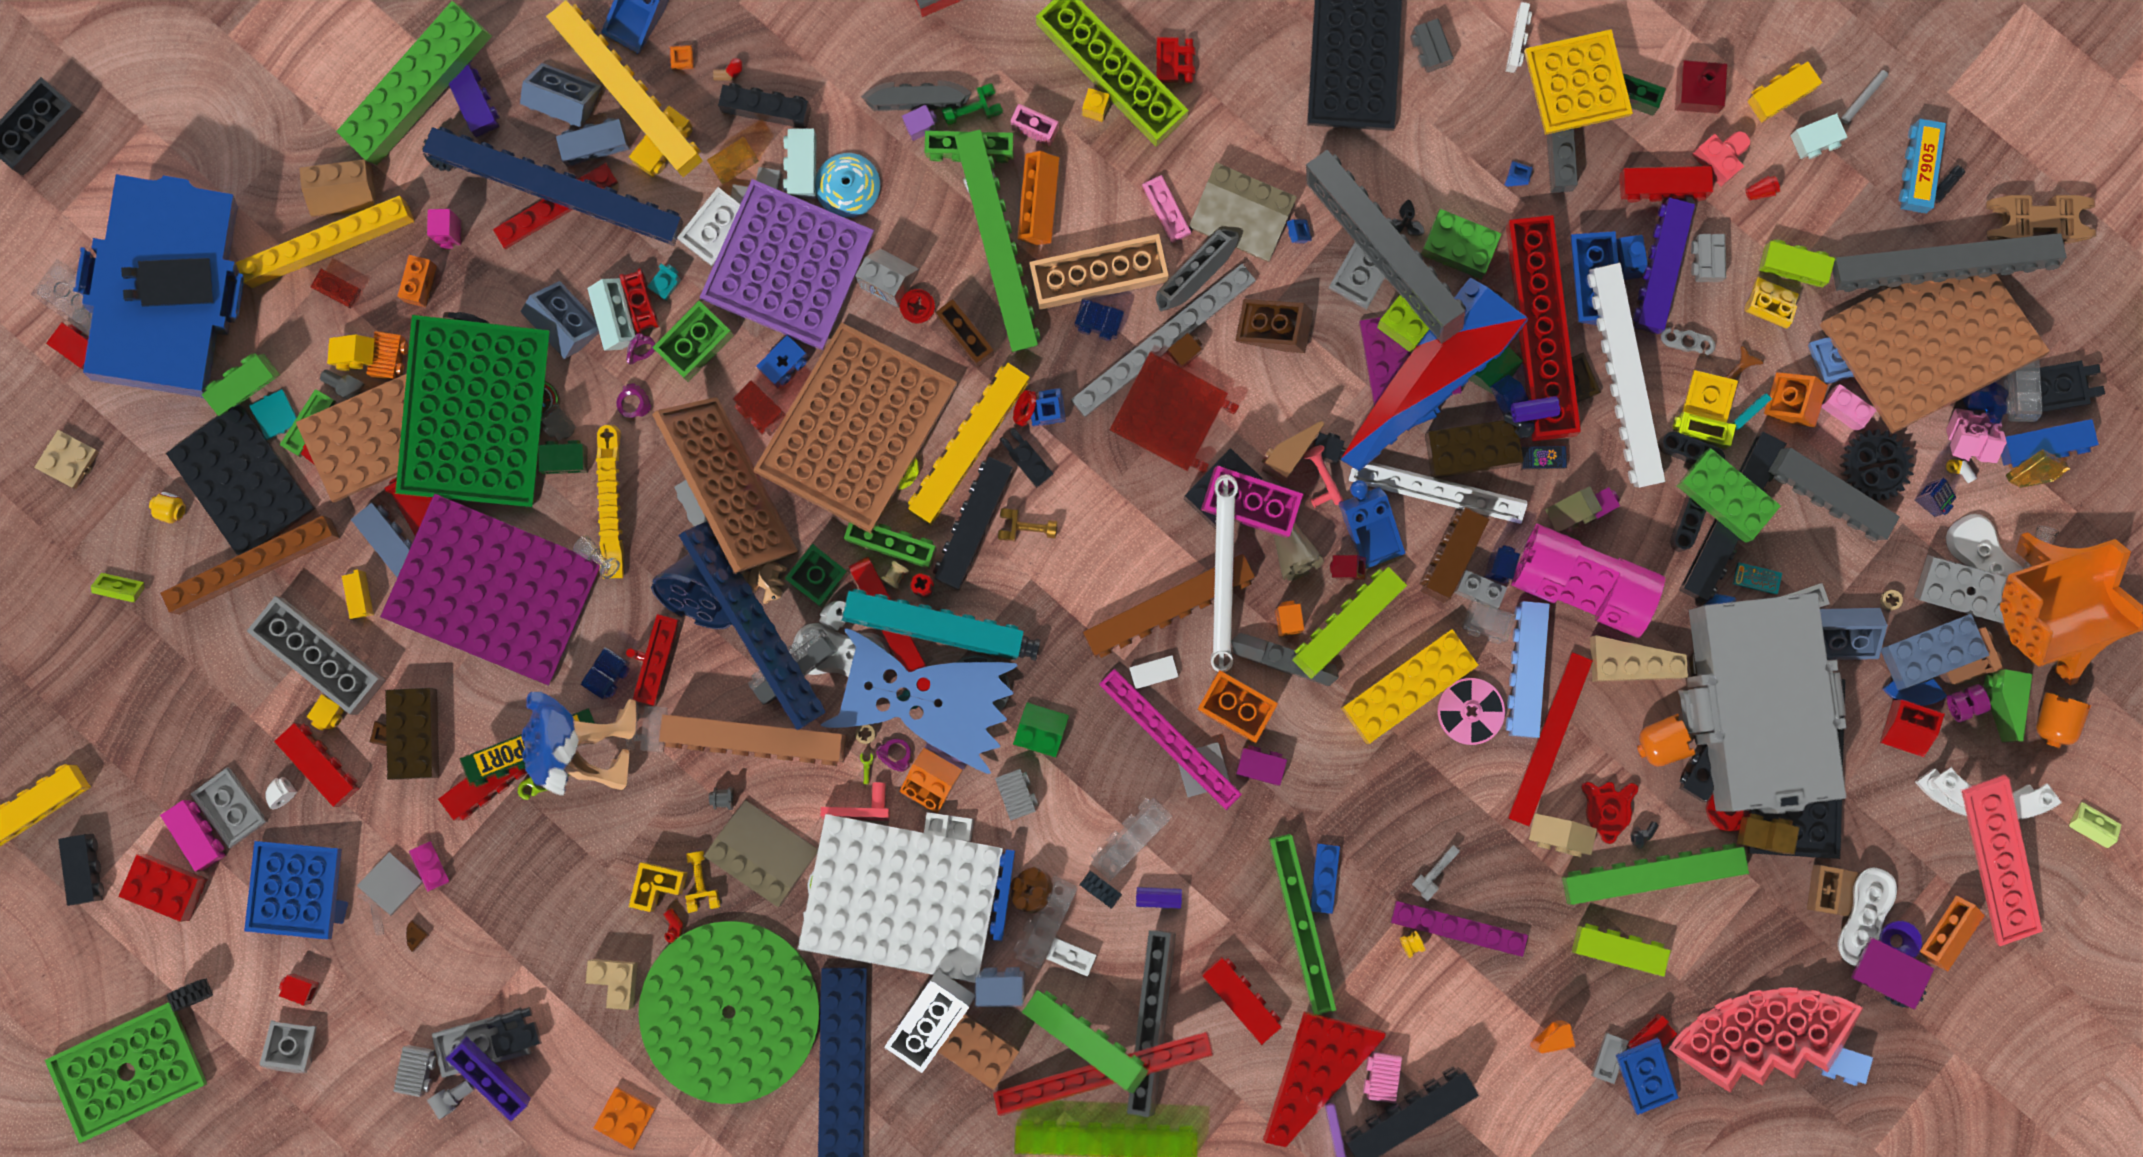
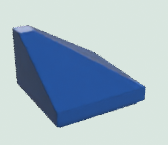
M1512 161L1504 186L1528 185L1533 168Z

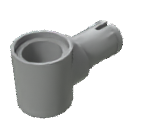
M465 1080L451 1090L445 1091L443 1089L428 1099L427 1102L440 1120L454 1111L456 1105L459 1104L458 1101L473 1092L475 1088L468 1080Z

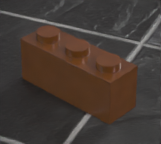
M953 299L935 312L938 320L977 368L995 355L993 348Z

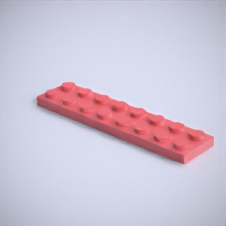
M2003 775L1961 790L1995 942L1999 946H2003L2043 932L2009 778Z

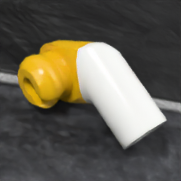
M1951 459L1946 463L1945 468L1949 473L1962 474L1967 483L1977 479V476L1966 461Z

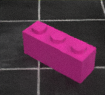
M182 800L160 816L194 871H204L226 857L223 852L224 847L212 835L210 824L200 816L201 810L199 806L191 800Z

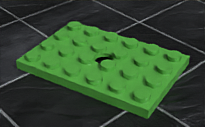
M169 1002L45 1060L79 1143L85 1142L207 1085L177 1011H172ZM124 1063H129L135 1068V1075L130 1081L123 1080L119 1075V1071Z

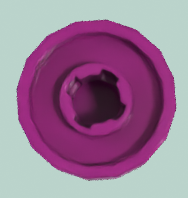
M1979 684L1966 688L1964 693L1958 691L1947 696L1949 711L1957 722L1968 720L1973 717V714L1977 716L1991 709L1989 697L1984 688Z

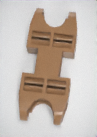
M2009 195L1991 199L1986 202V209L2000 214L2003 219V225L2000 229L1987 231V238L1994 241L2031 237L2033 232L2061 233L2063 243H2074L2096 237V230L2082 224L2079 214L2081 210L2094 208L2095 200L2079 195H2056L2048 200L2049 206H2032V195Z

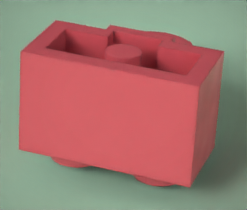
M1738 131L1722 142L1714 134L1698 147L1692 155L1702 166H1712L1713 179L1722 187L1744 167L1737 158L1748 149L1750 139L1747 134Z

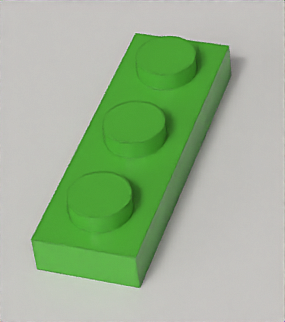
M315 389L280 445L301 457L305 442L296 422L334 406L336 401Z

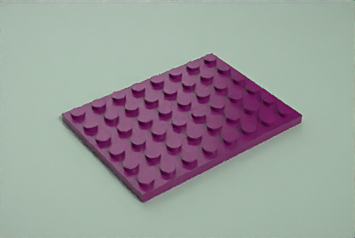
M434 494L380 617L549 686L602 563Z

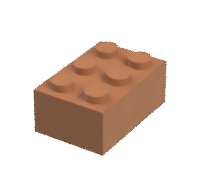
M965 1012L937 1052L994 1090L1018 1055L1020 1049Z

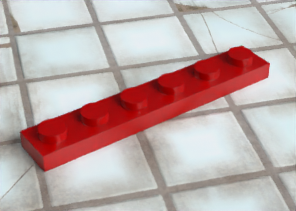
M606 162L577 179L582 182L585 179L593 181L597 184L596 187L605 189V187L611 188L618 183ZM543 199L497 226L493 231L506 250L573 209Z

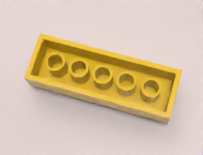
M1451 629L1341 707V710L1365 743L1370 744L1479 665L1453 629Z

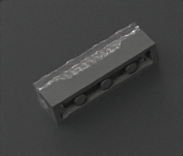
M823 629L808 631L803 636L804 640L799 644L795 642L787 648L793 659L798 663L804 677L838 651ZM760 670L755 672L751 676L753 680L747 684L753 689V692L763 705L769 704L777 697Z

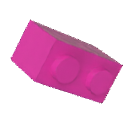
M428 209L427 236L444 249H452L454 245H461V219L450 209Z

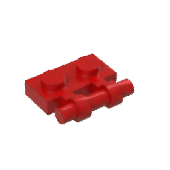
M1157 37L1156 77L1160 82L1178 83V74H1183L1185 83H1193V75L1195 74L1193 56L1196 55L1193 39L1187 38L1185 39V46H1179V37ZM1178 55L1185 56V65H1178Z

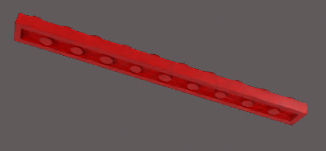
M1204 1032L1127 1055L1131 1058L1135 1055L1144 1061L1143 1067L1148 1070L1147 1074L1211 1057L1214 1056L1209 1033ZM1088 1065L997 1091L993 1095L997 1115L1003 1116L1116 1084V1082L1093 1065Z

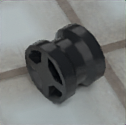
M1023 636L1019 657H1030L1031 660L1036 661L1041 640H1030L1027 636Z

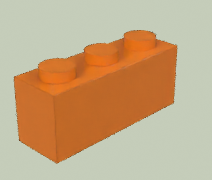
M1956 896L1923 945L1920 953L1930 963L1948 972L1985 915L1976 905Z

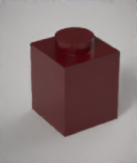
M1332 555L1330 563L1332 578L1339 580H1365L1366 557L1359 555Z

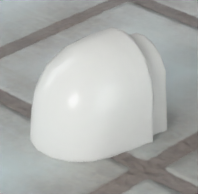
M832 601L827 604L820 613L821 618L819 622L830 629L838 631L845 624V621H841L845 602Z
M285 777L276 778L267 787L266 801L270 809H278L289 802L298 792Z

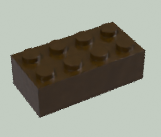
M1501 420L1428 432L1425 435L1431 477L1442 478L1519 466L1524 461L1520 438L1515 433L1517 427Z
M437 689L385 690L387 780L439 778Z

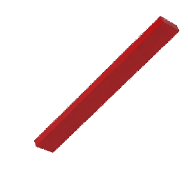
M1573 652L1570 653L1507 819L1527 827L1530 826L1593 660Z

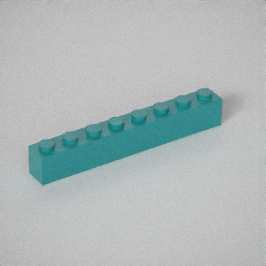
M853 589V592H848L841 620L1016 660L1019 657L1024 631L1018 630L1019 627L1006 624L1004 627L997 625V622L994 620L984 619L983 622L975 620V617L972 615L963 614L962 617L953 615V611L941 609L939 612L932 610L931 606L919 604V607L910 605L909 601L897 599V602L891 601L885 595L875 594V597L866 595L865 591Z

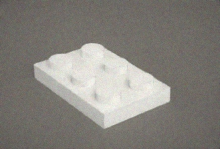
M717 187L677 239L709 265L713 266L740 204Z

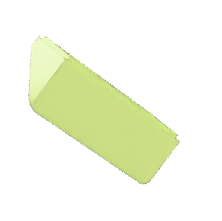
M2081 802L2070 821L2069 827L2100 845L2109 848L2118 841L2121 824Z

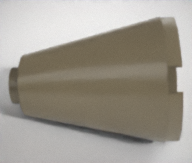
M1295 522L1290 537L1284 538L1273 534L1281 575L1284 580L1286 578L1288 581L1299 579L1310 574L1309 570L1312 567H1315L1317 570L1324 564L1321 554Z

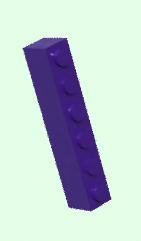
M1669 198L1664 204L1661 203L1658 211V216L1661 217L1659 225L1656 224L1653 232V237L1656 238L1655 243L1651 245L1648 252L1650 264L1643 273V279H1646L1644 287H1641L1638 293V300L1641 301L1639 308H1636L1633 314L1632 321H1635V329L1659 335L1665 330L1695 207L1693 203Z

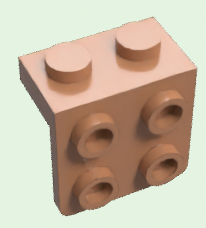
M1986 627L1978 628L1990 656L1946 672L1952 685H1958L1986 673L2003 669L2002 657L1995 650L1993 636Z

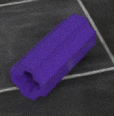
M1555 396L1511 404L1512 420L1514 423L1558 416L1560 415L1559 400Z
M1137 887L1136 907L1181 909L1182 889Z

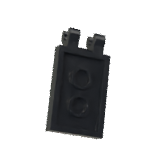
M210 258L138 261V268H121L123 279L136 278L137 290H123L125 301L141 300L142 307L213 304Z
M2081 360L2014 372L2013 377L2021 416L2091 404L2090 398L2105 395L2104 386L2089 388L2087 376L2101 373L2100 364L2084 367Z

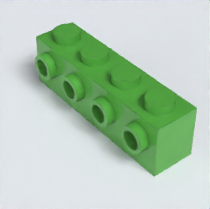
M925 131L926 158H930V161L934 162L943 161V158H950L953 162H961L955 136L968 132ZM981 132L982 135L986 134L988 139L987 156L992 155L993 160L997 163H1008L1009 160H1013V133Z
M849 522L844 536L846 542L927 569L931 568L937 550L936 546L933 545V541L921 537L920 540L912 538V534L900 530L899 533L891 531V527L880 523L878 526H875L872 533H869Z

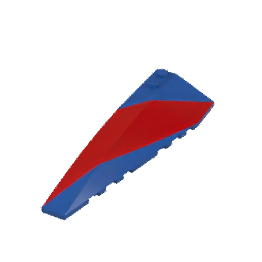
M1470 277L1454 297L1456 300H1461L1466 308L1463 329L1442 344L1429 329L1388 385L1351 441L1341 460L1357 471L1364 468L1381 454L1382 449L1389 444L1392 445L1404 431H1409L1414 427V423L1421 417L1425 418L1448 399L1455 389L1460 385L1464 386L1471 376L1477 371L1481 372L1493 358H1498L1525 325L1528 318L1487 286Z

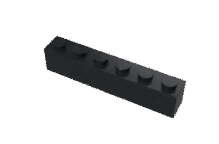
M988 457L987 461H982L978 473H981L978 481H973L969 493L972 495L969 501L965 500L961 507L960 513L963 515L960 521H955L951 533L954 535L951 541H946L942 553L945 555L942 561H937L934 567L935 580L957 590L961 589L1014 471L1012 466Z

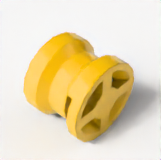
M1416 930L1408 937L1402 936L1399 938L1408 958L1413 957L1414 953L1425 951L1423 942Z

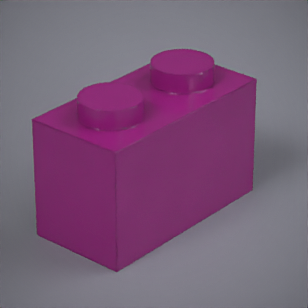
M1248 745L1247 749L1242 748L1236 775L1280 786L1287 759H1283V754L1270 751L1268 755L1261 753V748Z

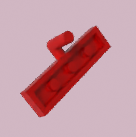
M657 614L646 653L632 648L626 651L628 657L643 661L632 700L653 706L656 705L680 620Z

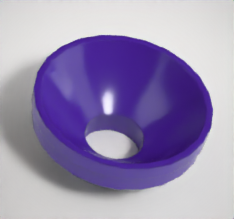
M1891 922L1882 929L1879 936V941L1912 958L1919 954L1922 947L1920 932L1909 922ZM1895 934L1900 935L1902 938V944L1897 948L1893 947L1890 942L1891 937Z

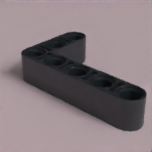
M1668 432L1658 442V447L1664 454L1693 465L1710 448L1725 459L1722 449L1678 432ZM1667 438H1671L1674 440V448H1670L1667 445ZM1688 446H1693L1695 448V456H1691L1688 453ZM1687 494L1670 538L1671 547L1678 552L1693 547L1706 510L1697 505ZM1687 515H1691L1694 518L1693 526L1687 524ZM1680 535L1687 539L1686 546L1679 544L1678 537Z

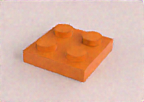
M615 1087L593 1129L633 1150L656 1108Z

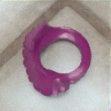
M639 333L636 334L628 344L627 363L632 365L639 360L651 356L655 351L652 348L655 345L654 340L651 337H644V335ZM640 345H651V349L645 354L638 355L634 353V349Z
M633 383L623 386L622 392L618 395L616 401L620 414L628 418L643 417L651 410L650 399L640 386ZM629 395H637L640 399L637 410L632 413L626 412L622 406L624 398Z
M891 739L877 747L876 754L878 758L889 768L903 772L910 767L911 749L904 740ZM895 743L902 744L906 749L905 757L897 762H893L888 758V749Z

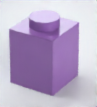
M926 105L902 116L912 141L925 136V131H936L935 123L938 122L933 110L928 111Z

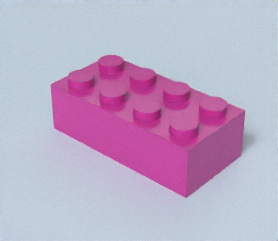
M1220 466L1214 468L1201 511L1216 515L1217 494L1215 491V481L1222 475H1230L1236 480L1238 487L1235 495L1234 521L1284 538L1290 537L1302 500V493ZM1228 480V494H1230L1235 487L1232 481ZM1221 481L1218 486V491L1222 494L1223 481Z

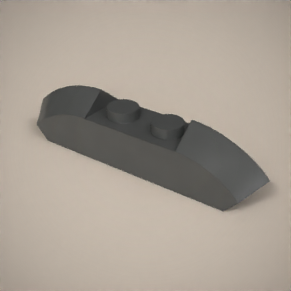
M938 80V86H934L932 83H923L921 86L900 84L899 87H895L894 82H888L871 88L861 97L874 111L916 110L926 105L927 109H944L949 106L952 109H956L967 103L972 92L957 83Z
M1218 229L1157 291L1155 299L1160 312L1186 302L1215 274L1233 253L1239 238L1237 232Z
M1239 633L1231 640L1233 654L1325 686H1330L1339 678L1336 665L1328 663L1310 679L1292 660L1297 655L1294 652L1295 650L1243 633Z

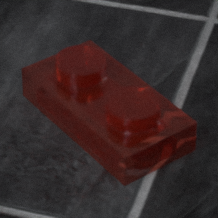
M320 268L310 286L312 289L350 309L361 292V289L322 268Z

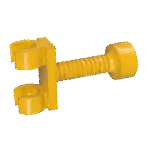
M704 851L687 853V863L693 865L697 888L696 893L685 895L688 913L697 912L696 898L705 896L709 898L710 909L719 908L718 889L706 891L704 887L703 872L700 865L705 860Z

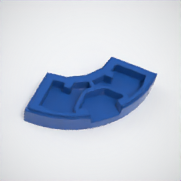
M1934 679L1901 690L1897 689L1895 682L1892 680L1882 688L1894 700L1902 699L1920 706L1934 704L1947 697Z

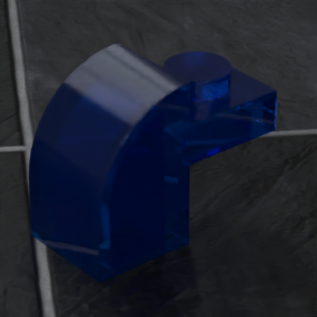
M1993 382L1962 399L1967 410H1985L1991 423H2001L2003 415L2007 412L2006 400L2009 392L2002 385Z

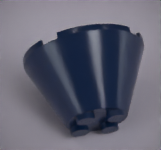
M687 554L653 578L651 590L654 596L667 609L682 618L683 615L695 619L694 624L710 629H726L732 625L690 554Z

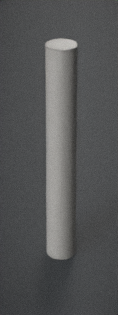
M1881 70L1841 117L1840 121L1843 124L1847 125L1888 77L1886 71Z

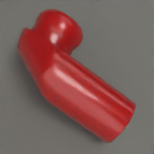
M673 908L663 914L669 923L668 931L664 935L665 940L669 943H673L679 938L683 929L682 921Z

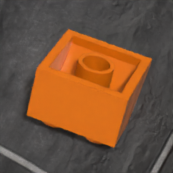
M1776 372L1769 395L1772 400L1766 404L1764 414L1795 425L1815 427L1828 385L1816 376Z

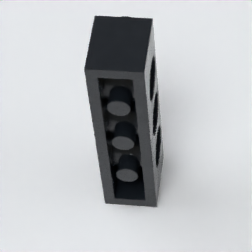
M1703 744L1704 747L1701 752L1697 751L1690 761L1693 764L1690 771H1685L1679 780L1682 784L1679 789L1701 802H1707L1714 790V784L1708 757V745ZM1700 768L1704 769L1707 773L1704 781L1697 777V771Z

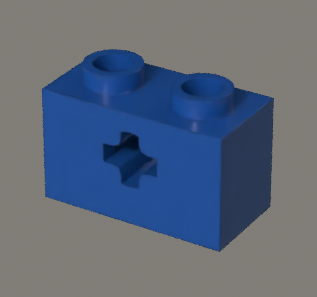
M786 335L756 367L778 388L780 385H786L792 377L790 375L796 369L799 371L806 365L808 356ZM782 359L787 361L788 365L786 367L781 365L780 361Z

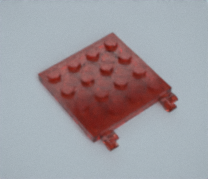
M1150 352L1109 431L1186 472L1191 466L1204 473L1209 464L1195 458L1220 408L1234 415L1239 405L1226 400L1225 398L1228 393Z

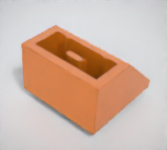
M923 748L914 761L899 792L938 814L955 786L962 769Z

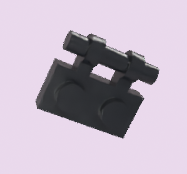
M520 1007L514 1009L512 1013L498 1014L493 1019L486 1020L488 1029L497 1027L499 1032L490 1036L496 1058L542 1043L536 1021L527 1024L525 1019L533 1015L531 1007L524 1009ZM517 1022L518 1027L507 1030V1023Z

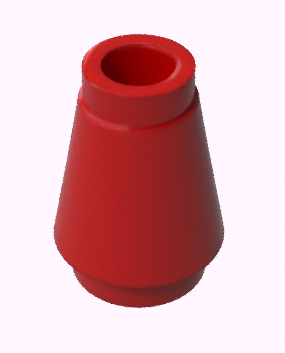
M1768 175L1745 189L1749 201L1773 197L1781 191L1775 175L1771 177Z

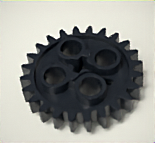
M1879 429L1874 430L1873 434L1870 430H1867L1864 435L1862 433L1856 435L1857 440L1851 439L1849 441L1851 446L1847 445L1844 447L1848 454L1840 456L1846 462L1839 464L1840 467L1846 468V471L1841 473L1842 476H1848L1845 482L1852 483V487L1858 489L1863 494L1865 493L1868 497L1872 498L1873 496L1876 502L1881 499V496L1885 501L1889 499L1890 495L1892 497L1897 496V491H1904L1903 485L1910 484L1906 477L1914 475L1908 469L1915 466V464L1908 461L1914 456L1906 454L1910 447H1902L1904 439L1897 442L1896 433L1888 437V430L1881 434ZM1882 447L1888 450V457L1882 455ZM1860 452H1863V453L1866 454V456H1867V461H1866V462H1863V461L1860 459V456H1859V455H1860ZM1891 459L1896 461L1881 467H1874L1864 471L1858 470L1859 467L1869 466L1874 463H1881ZM1888 468L1894 471V478L1888 476ZM1867 473L1873 477L1872 484L1866 481L1865 476Z

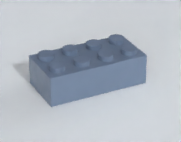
M1972 614L1881 649L1883 658L1898 690L1908 688L1990 656Z
M986 967L976 976V1006H1023L1025 1000V971H1020V967H1006L1005 971L998 972L997 967Z

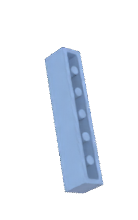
M1522 601L1519 603V606L1515 607L1514 619L1517 620V628L1513 630V642H1516L1515 651L1511 653V664H1514V672L1510 673L1509 677L1512 695L1508 696L1507 707L1511 708L1510 717L1506 719V731H1509V736L1539 738L1550 605L1547 603Z

